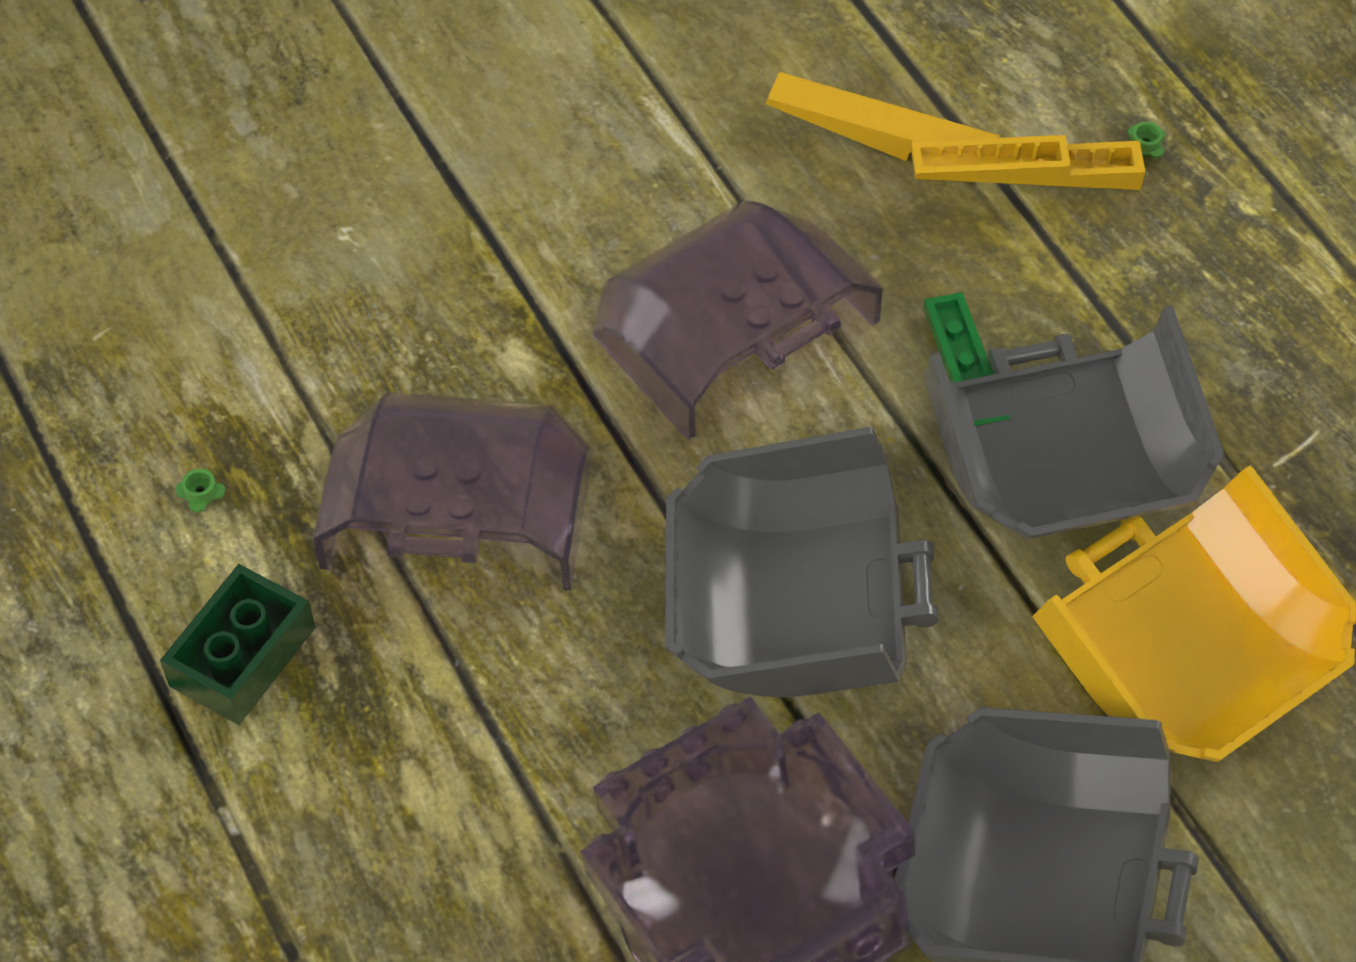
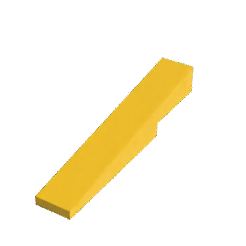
M779 72L766 100V105L904 161H907L909 153H911V142L1000 137L997 134Z
M1066 135L911 142L915 179L1140 190L1146 172L1140 141L1067 144Z

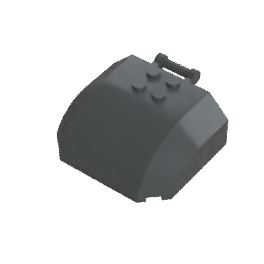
M1173 306L1163 308L1152 332L1118 350L1077 357L1072 339L1068 333L1056 335L1052 341L1004 350L1003 347L989 349L988 359L995 375L952 382L947 378L940 353L930 355L924 381L956 481L963 495L974 508L1022 539L1029 540L1194 505L1224 455ZM1055 356L1061 359L1059 362L1014 371L1010 369V365ZM1009 415L1011 418L1010 420L974 426L973 421Z
M866 427L706 456L696 467L699 473L683 490L677 487L666 498L665 647L667 650L710 683L731 691L757 696H806L898 682L907 665L905 626L931 627L938 622V609L933 604L930 565V562L934 560V545L926 540L900 543L899 514L889 465L874 429ZM911 562L913 563L915 604L904 606L902 563Z
M980 707L966 717L968 720L966 725L946 738L943 734H940L927 743L888 905L928 959L933 962H1144L1148 940H1158L1168 946H1182L1185 943L1187 928L1183 925L1191 876L1197 873L1199 857L1187 850L1165 848L1170 821V751L1160 721ZM1161 869L1173 871L1164 920L1152 919Z

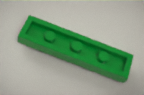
M963 292L924 299L923 311L949 381L960 382L994 375ZM1002 415L973 421L974 426L1010 420L1011 418L1009 415Z

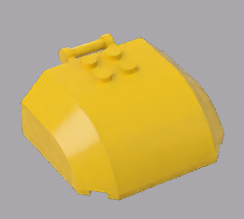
M1252 466L1243 469L1222 490L1157 536H1155L1142 517L1137 516L1121 520L1119 527L1084 550L1076 549L1067 555L1065 560L1068 568L1075 576L1081 578L1084 585L1062 600L1058 595L1053 596L1032 616L1085 690L1109 717L1158 720L1162 724L1170 752L1213 762H1219L1354 665L1355 649L1351 648L1353 625L1356 623V602ZM1130 539L1136 541L1139 545L1138 549L1102 573L1094 565V563Z

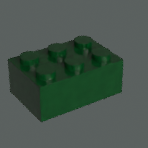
M238 563L160 659L168 686L240 725L316 628L310 603L305 598Z

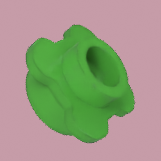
M1140 122L1128 129L1130 141H1140L1143 157L1150 156L1158 159L1164 155V148L1161 145L1162 141L1165 140L1166 133L1160 126L1153 122Z
M208 469L189 471L183 477L182 482L178 483L175 488L176 495L179 498H184L189 503V508L193 512L204 511L207 505L214 499L223 498L226 492L224 485L216 483L213 474ZM204 489L203 492H197L198 490Z

